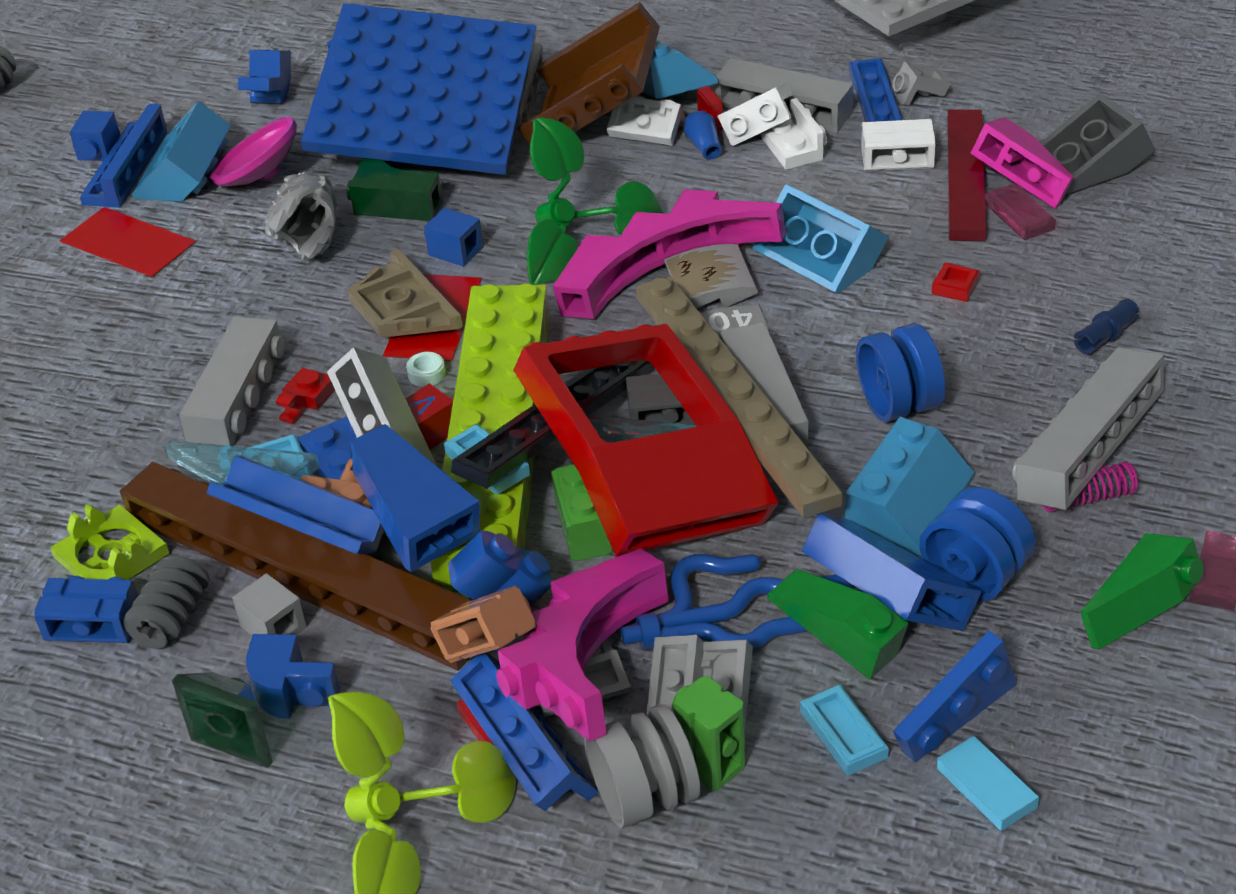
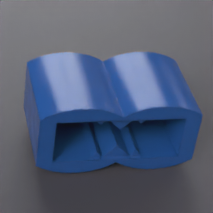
M480 531L448 563L451 585L457 591L473 600L516 586L518 589L520 588L522 595L528 600L531 607L551 588L550 566L546 558L537 551L515 547L512 541L502 534Z

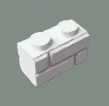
M932 120L862 122L861 152L864 172L879 171L880 169L886 171L934 168L935 135Z

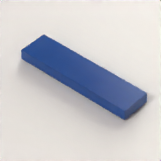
M882 59L849 62V73L864 121L902 120Z

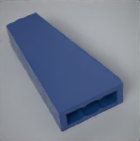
M383 424L351 441L353 474L404 567L410 573L474 538L480 532L479 501L389 426Z
M819 513L802 550L803 553L864 593L874 596L893 612L908 621L964 631L982 592L858 524L837 516Z

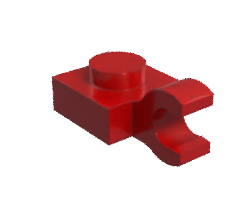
M301 368L284 386L282 393L276 400L277 405L286 407L279 416V420L295 424L306 408L318 410L335 391L329 375Z

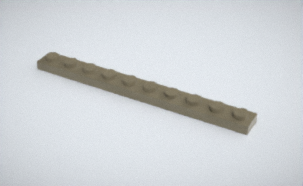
M671 276L655 278L650 282L637 285L636 296L638 301L656 325H669L738 418L756 457L802 518L841 507L842 491Z

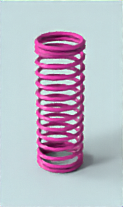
M1128 461L1121 462L1118 465L1112 464L1111 467L1108 465L1104 468L1101 467L1092 478L1097 498L1095 499L1089 481L1087 486L1090 500L1087 499L1085 489L1081 491L1083 501L1081 502L1079 496H1077L1075 503L1072 502L1071 504L1077 507L1078 503L1084 505L1086 501L1090 504L1092 500L1098 502L1099 498L1105 500L1106 496L1112 499L1113 495L1119 497L1120 493L1123 496L1127 493L1129 495L1134 494L1138 489V478L1135 468ZM1125 468L1127 469L1130 475L1132 489H1130L1128 486L1127 479L1125 476ZM1111 471L1115 476L1118 494H1116L1114 491L1113 482L1111 479ZM1104 473L1108 478V483L1111 490L1110 496L1107 493L1106 484L1104 481ZM1097 475L1101 480L1102 488L1104 491V497H1102L1100 494L1099 486L1097 483ZM1042 505L1044 509L1049 513L1054 512L1057 509Z

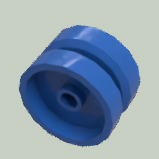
M912 323L895 328L890 336L879 332L862 337L858 341L856 366L859 381L871 411L879 420L886 423L897 420L899 417L904 418L909 414L910 409L921 413L942 405L945 396V378L942 362L930 334L922 325Z
M971 487L960 491L944 511L938 514L920 536V552L923 560L982 591L978 601L983 602L994 599L1035 552L1036 538L1029 520L1021 509L1007 497L988 488Z

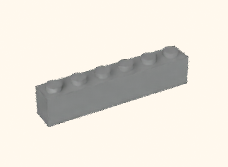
M1117 347L1109 358L1101 363L1095 374L1085 381L1080 391L1069 399L1066 407L1058 416L1052 418L1049 426L1039 437L1037 436L1034 439L1032 445L1022 457L1016 459L1012 478L1014 482H1017V500L1066 510L1164 391V355Z

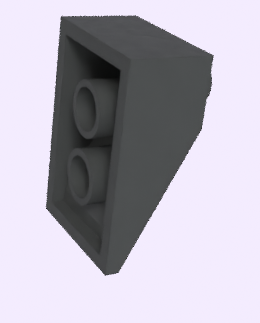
M1099 93L1040 142L1074 177L1065 195L1126 174L1155 151L1143 123L1102 93Z

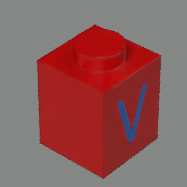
M430 383L405 398L429 450L448 438L453 406L452 398Z

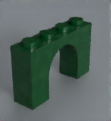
M364 158L359 162L355 176L347 184V198L352 202L354 215L430 221L436 216L443 202L439 173L401 170L396 168L404 164L403 162Z

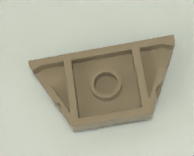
M399 249L394 250L390 254L391 262L383 269L375 266L367 273L364 279L359 280L347 290L350 303L381 338L454 330L463 327L461 315Z

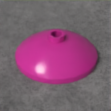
M283 117L256 130L235 145L218 161L210 173V178L216 185L221 186L246 185L260 178L263 181L269 180L279 172L280 168L278 165L290 152L297 133V123L292 117Z

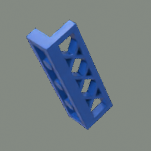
M148 104L137 122H129L81 194L80 200L82 205L114 208L122 206L168 132L161 104Z
M235 455L225 483L210 482L206 493L355 554H376L384 532V528L372 507L243 456Z
M487 652L476 655L450 680L494 746L503 753V759L536 806L546 811L569 789L587 801L591 800L599 792L550 723L543 717L537 705L525 709L513 698L503 694L497 681V670L500 669V663L497 659Z

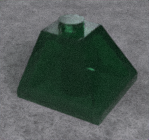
M214 672L177 674L173 678L172 683L191 741L266 768L271 765L273 760L251 685L239 678H228Z

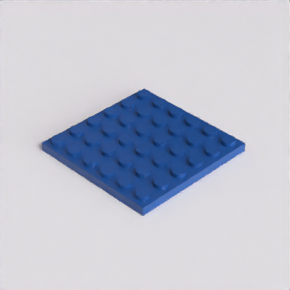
M343 3L301 139L302 151L506 175L536 39V25Z

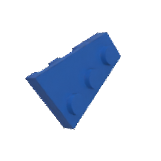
M988 631L893 730L901 751L914 762L920 760L927 753L932 752L940 743L1017 685L1002 639Z

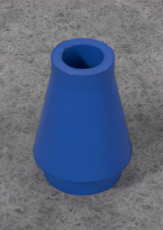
M700 110L691 113L685 119L684 134L697 147L705 159L717 158L722 152V147L719 143L715 118L706 111Z

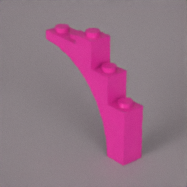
M684 189L669 214L636 212L620 237L586 235L553 285L560 316L595 319L606 303L626 285L646 272L665 264L664 259L676 254L711 245L782 242L786 235V228L781 203L719 200L718 191Z
M642 548L551 581L553 599L550 600V606L531 612L536 621L535 628L524 635L523 641L498 650L500 669L497 670V681L505 696H510L525 709L542 704L544 708L552 710L563 719L569 728H574L588 741H593L607 735L601 692L585 677L586 665L597 648L618 628L636 618L637 615H641L668 602L664 562Z

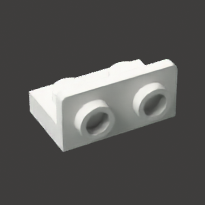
M788 83L775 87L718 115L731 145L734 146L791 118V114L784 99L793 95Z
M636 95L612 110L606 130L610 137L673 146L678 126L684 127L686 118L681 104L667 99L661 101L649 100Z
M797 98L790 99L791 118L759 133L785 170L823 160V146L827 143L825 129L822 125L817 124L810 110L805 108Z

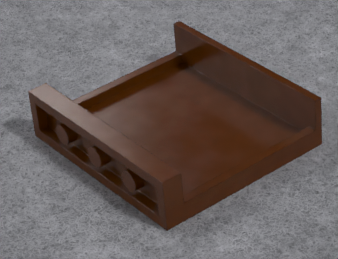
M638 2L538 65L536 72L549 85L540 114L517 128L529 144L533 134V120L536 118L557 120L575 132L643 92L660 26L641 2Z

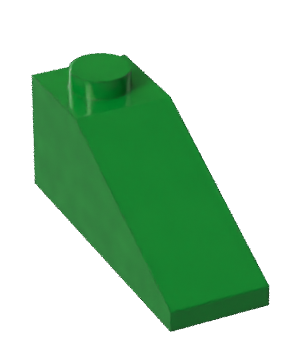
M1151 533L1144 534L1080 612L1091 648L1101 649L1179 604L1186 598L1204 575L1203 563L1198 556L1194 539Z
M799 569L793 571L770 591L767 596L768 600L869 680L898 654L908 626V622L874 596Z

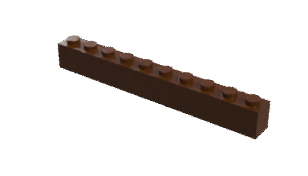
M153 461L120 490L125 509L155 533L256 579L267 573L300 599L457 671L471 658H463L453 663L445 660L430 629L432 621L444 614L450 613L460 605L472 601L473 599L464 598L444 589L435 582H428L416 577L401 567H393L377 560L371 554L352 553L206 494L209 487L208 483L199 482L183 475L174 468L169 469Z

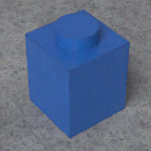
M82 111L70 131L77 160L104 161L120 136L114 111Z
M443 208L424 226L429 256L464 267L484 248L479 218Z

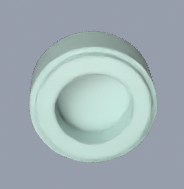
M418 353L412 356L406 364L409 381L419 387H424L429 383L436 385L446 375L444 359L437 353Z

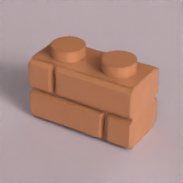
M512 586L460 605L450 613L444 614L432 621L430 629L445 660L453 663L463 658L466 659L503 647L515 640L516 637L535 628L536 621L531 613L530 604L522 595L520 588Z

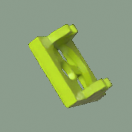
M88 503L85 505L86 516L83 520L75 512L71 513L67 525L69 536L50 547L53 557L74 576L84 579L108 580L112 577H120L129 580L169 554L167 544L120 504L104 514L98 508ZM112 529H122L131 532L120 540H106L102 537ZM89 544L95 549L94 556L81 564L79 561V551ZM111 549L108 560L100 558L104 551Z

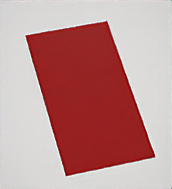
M103 207L59 242L152 277L196 241Z
M423 274L461 315L463 327L454 330L391 336L383 356L411 358L421 352H433L442 356L444 361H452L466 323L471 286H479L482 277Z

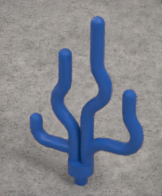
M693 554L682 558L674 565L671 571L670 582L675 597L674 606L669 611L660 614L654 612L637 615L636 625L621 627V637L624 645L639 642L642 650L654 649L655 637L698 635L701 640L709 642L747 640L752 645L753 650L761 648L773 638L809 631L791 617L765 622L747 634L731 633L717 625L710 624L738 616L746 609L752 599L759 595L768 594L783 579L759 577L743 584L727 602L692 608V593L687 580L688 575L691 573L705 571L718 575H734L756 571L761 566V559L754 554L731 558H722L709 554ZM837 574L822 576V578L850 588L855 587Z

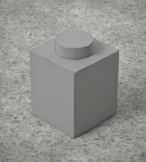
M267 573L232 597L240 627L251 636L253 634L297 635L307 628L299 597Z

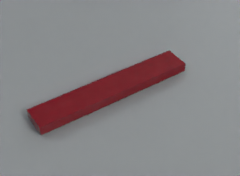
M948 109V226L950 241L986 240L984 162L971 154L983 128L982 110Z

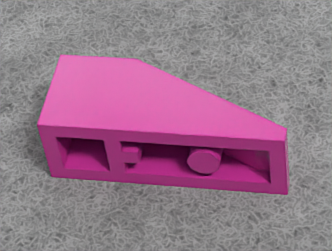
M1005 117L985 123L971 151L972 155L1053 208L1059 207L1074 178L1032 134Z

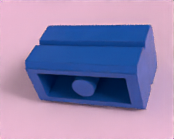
M79 576L48 578L42 592L43 597H40L34 611V617L43 640L105 643L130 642L131 636L125 630L123 621L125 614L132 608L134 600L138 597L134 581L125 580L120 577H112L108 580L84 579Z

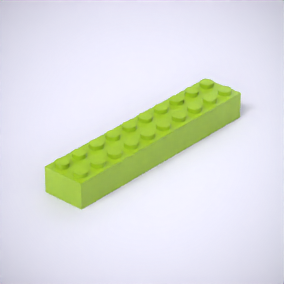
M486 284L471 286L447 441L475 424H478L491 434L535 404L513 369L523 347L535 342L548 343L550 315L546 284ZM445 453L442 471L480 503V531L505 535L512 541L515 547L525 549L535 455L525 461L529 464L530 475L496 495L489 488H483L451 473L452 459ZM472 539L430 561L433 581L448 591H457L451 585L448 563Z

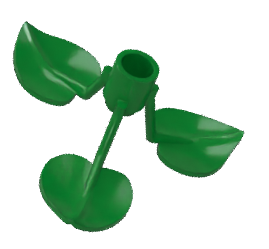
M536 118L533 120V134L530 143V156L533 167L546 180L557 181L562 178L554 192L548 194L549 202L539 205L536 209L535 218L537 224L533 227L528 240V277L530 284L537 285L557 281L578 249L576 240L572 236L564 234L566 231L565 226L569 225L573 219L615 213V229L621 235L636 212L663 214V211L656 196L649 187L643 183L633 181L625 183L618 188L615 194L616 207L610 206L575 211L573 204L567 199L559 198V195L571 180L569 172L578 171L583 167L584 149L582 143L572 129L557 120L549 118Z

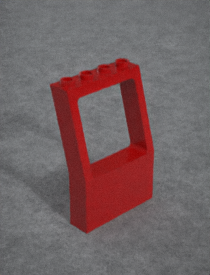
M645 324L630 330L618 332L608 330L599 335L587 337L571 336L562 341L550 343L535 342L523 347L513 371L577 468L616 557L640 548L650 550L764 525L779 502L738 418L668 324L654 326ZM640 360L649 361L697 426L620 442H605L601 439L559 374Z

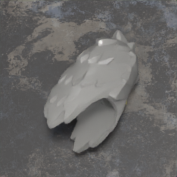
M304 171L298 173V175L292 174L284 178L285 183L277 190L276 193L278 195L268 211V216L265 220V233L269 237H272L275 233V240L286 239L301 256V261L307 262L319 254L322 255L331 243L332 235L337 225L335 215L337 200L333 193L332 184L326 175L323 176L320 173L313 175Z

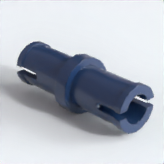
M1123 299L1109 311L1099 312L1094 316L1091 324L1075 333L1074 338L1077 340L1074 341V345L1084 354H1090L1104 342H1111L1118 338L1122 333V329L1139 318L1140 315L1136 314L1140 312L1137 304L1130 299Z

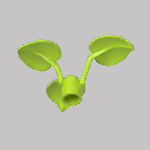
M363 692L333 694L328 697V702L332 714L333 746L338 761L349 774L357 777H367L361 778L358 785L348 790L345 797V810L351 820L357 823H366L367 829H373L366 831L355 847L352 864L354 893L416 894L421 879V865L418 854L409 842L396 841V830L382 821L394 816L399 809L400 802L458 793V810L464 819L474 823L490 822L501 816L511 804L516 790V776L503 759V753L496 746L485 741H473L462 746L453 759L452 774L456 782L455 785L399 793L390 783L385 781L377 782L391 769V761L388 757L399 752L404 744L403 724L397 711L388 702L372 694Z

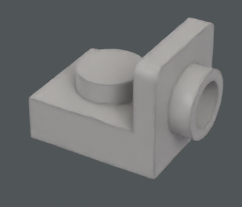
M904 61L899 73L894 77L891 88L900 103L909 106L916 92L925 96H930L931 93L945 96L950 84L938 69Z

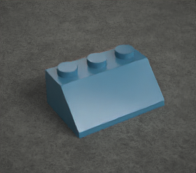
M656 40L643 92L655 99L718 83L717 76L680 51Z
M198 101L163 139L131 196L142 200L183 201L190 192L196 195L208 180L204 174L207 175L218 162L215 155L218 156L227 145L229 140L225 138V135L231 125Z
M785 184L776 203H781L786 228V235L783 241L755 242L752 249L839 294L872 270L889 236Z
M899 417L845 493V519L858 524L912 554L922 557L920 552L921 534L937 515L944 511L960 491L969 487L974 479L975 472L939 429Z

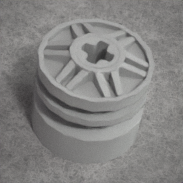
M666 704L651 707L648 717L642 712L632 714L630 720L632 738L620 722L617 721L605 724L607 733L605 736L593 741H588L584 737L585 751L596 788L608 814L617 827L624 828L650 818L653 814L652 793L660 805L667 810L676 808L678 798L683 803H689L698 799L700 795V780L692 748L680 723Z

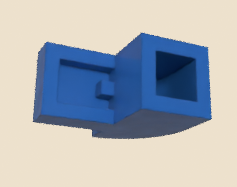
M249 50L250 76L238 77V90L250 91V102L282 103L286 99L290 87L291 50Z
M252 635L246 656V667L258 705L268 714L282 719H290L293 705L309 707L329 706L328 697L341 693L334 663L303 662L297 635Z

